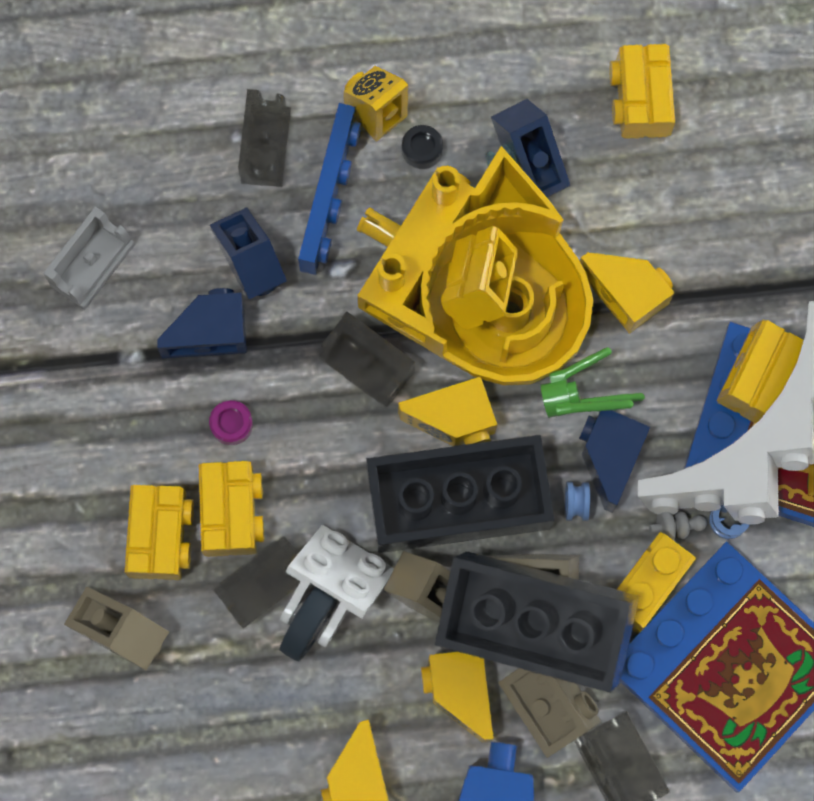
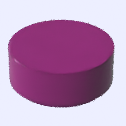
M228 400L219 403L212 410L209 417V426L213 436L220 443L238 445L250 436L253 429V420L249 409L244 404Z

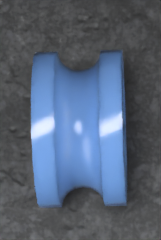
M567 481L565 487L566 521H572L574 516L581 517L582 521H588L590 512L589 482H583L581 486H575L572 481Z
M721 505L719 510L710 512L709 524L716 535L724 539H735L742 535L750 525L741 523L740 525L733 524L729 529L721 524L724 518H719L720 511L723 513L727 512L724 505Z

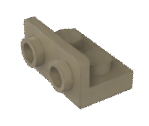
M520 668L498 682L546 758L552 756L601 723L597 716L598 707L595 701L587 692L581 691L575 683Z

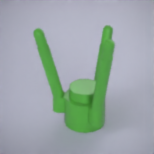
M609 347L593 353L563 370L549 374L551 382L541 384L542 398L548 418L578 412L628 409L633 407V402L643 401L645 395L643 393L580 399L576 381L567 382V378L609 356L612 353Z

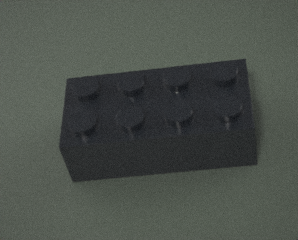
M541 435L366 458L378 553L550 530L555 521Z
M466 551L453 557L435 646L611 693L621 681L640 596Z

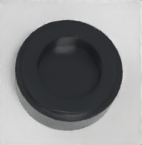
M417 125L410 128L403 136L402 155L410 166L417 169H427L436 165L441 159L443 140L440 133L433 127Z

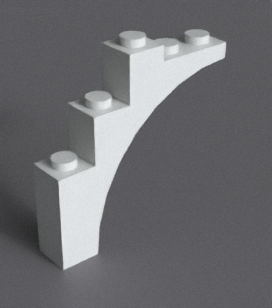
M809 301L806 335L797 364L779 397L760 421L736 442L704 462L672 474L638 480V498L650 511L656 514L664 512L675 514L678 512V509L684 508L716 511L721 508V505H724L733 519L743 524H760L765 521V518L779 517L778 467L790 471H799L808 468V465L814 464V301Z

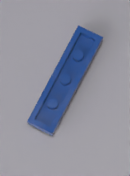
M339 103L298 257L300 272L316 275L319 262L326 264L328 261L332 239L326 238L330 223L337 224L342 205V200L336 199L339 185L346 186L352 166V161L346 160L349 146L357 147L362 123L356 122L355 106Z

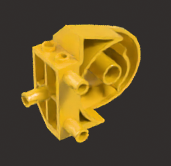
M502 146L475 188L470 186L471 182L454 167L448 165L437 167L402 225L369 207L365 212L367 217L364 218L362 216L357 226V231L385 245L387 249L357 295L359 309L476 378L481 376L482 380L500 385L533 384L548 377L549 374L561 370L577 355L589 330L593 307V296L587 274L578 257L560 234L564 219L550 200ZM495 226L518 249L508 302L516 303L521 311L518 313L506 312L502 318L491 322L484 320L483 325L466 330L461 328L452 317L445 313L441 304V295L445 292L449 274L448 264L452 261L456 240L471 234L476 236L477 232Z

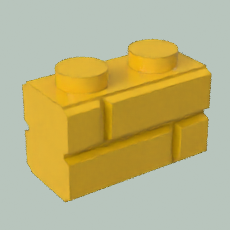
M648 44L647 46L623 45L619 47L616 61H610L609 64L610 85L618 86V99H613L612 101L613 124H620L621 137L624 139L643 138L645 136L648 138L671 136L675 125L669 45Z
M495 226L477 232L476 236L471 234L456 240L452 261L448 264L449 274L445 292L441 295V304L445 313L452 317L461 328L466 330L483 325L484 320L491 322L502 318L506 313L518 249Z
M763 319L752 326L716 401L733 412L740 413L741 416L756 424L782 393L797 364L804 340L790 332H785V329L769 320Z
M249 461L198 464L201 551L206 557L257 554L256 542H264L263 516H255V499H263L261 473H253V466Z
M131 485L124 571L129 578L181 580L182 569L190 568L191 543L184 542L185 525L192 526L194 500L186 499L187 493L183 487Z
M659 532L617 588V590L640 596L632 628L637 634L645 628L696 559L690 552L662 532Z

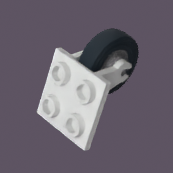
M321 525L286 570V573L301 582L280 617V620L289 625V628L282 639L279 650L289 658L299 662L305 657L315 642L326 648L348 611L360 618L364 617L384 589L394 567L385 563L378 555L369 553L347 540L343 534ZM311 586H316L303 603L302 601L304 600ZM338 600L341 601L331 619H329L333 610L336 607Z

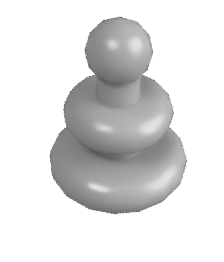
M682 511L677 512L674 518L670 512H664L657 515L656 524L649 525L650 533L658 534L662 532L672 540H675V536L685 539L688 537L691 529L695 531L704 530L707 526V520L701 515L688 519L687 515Z

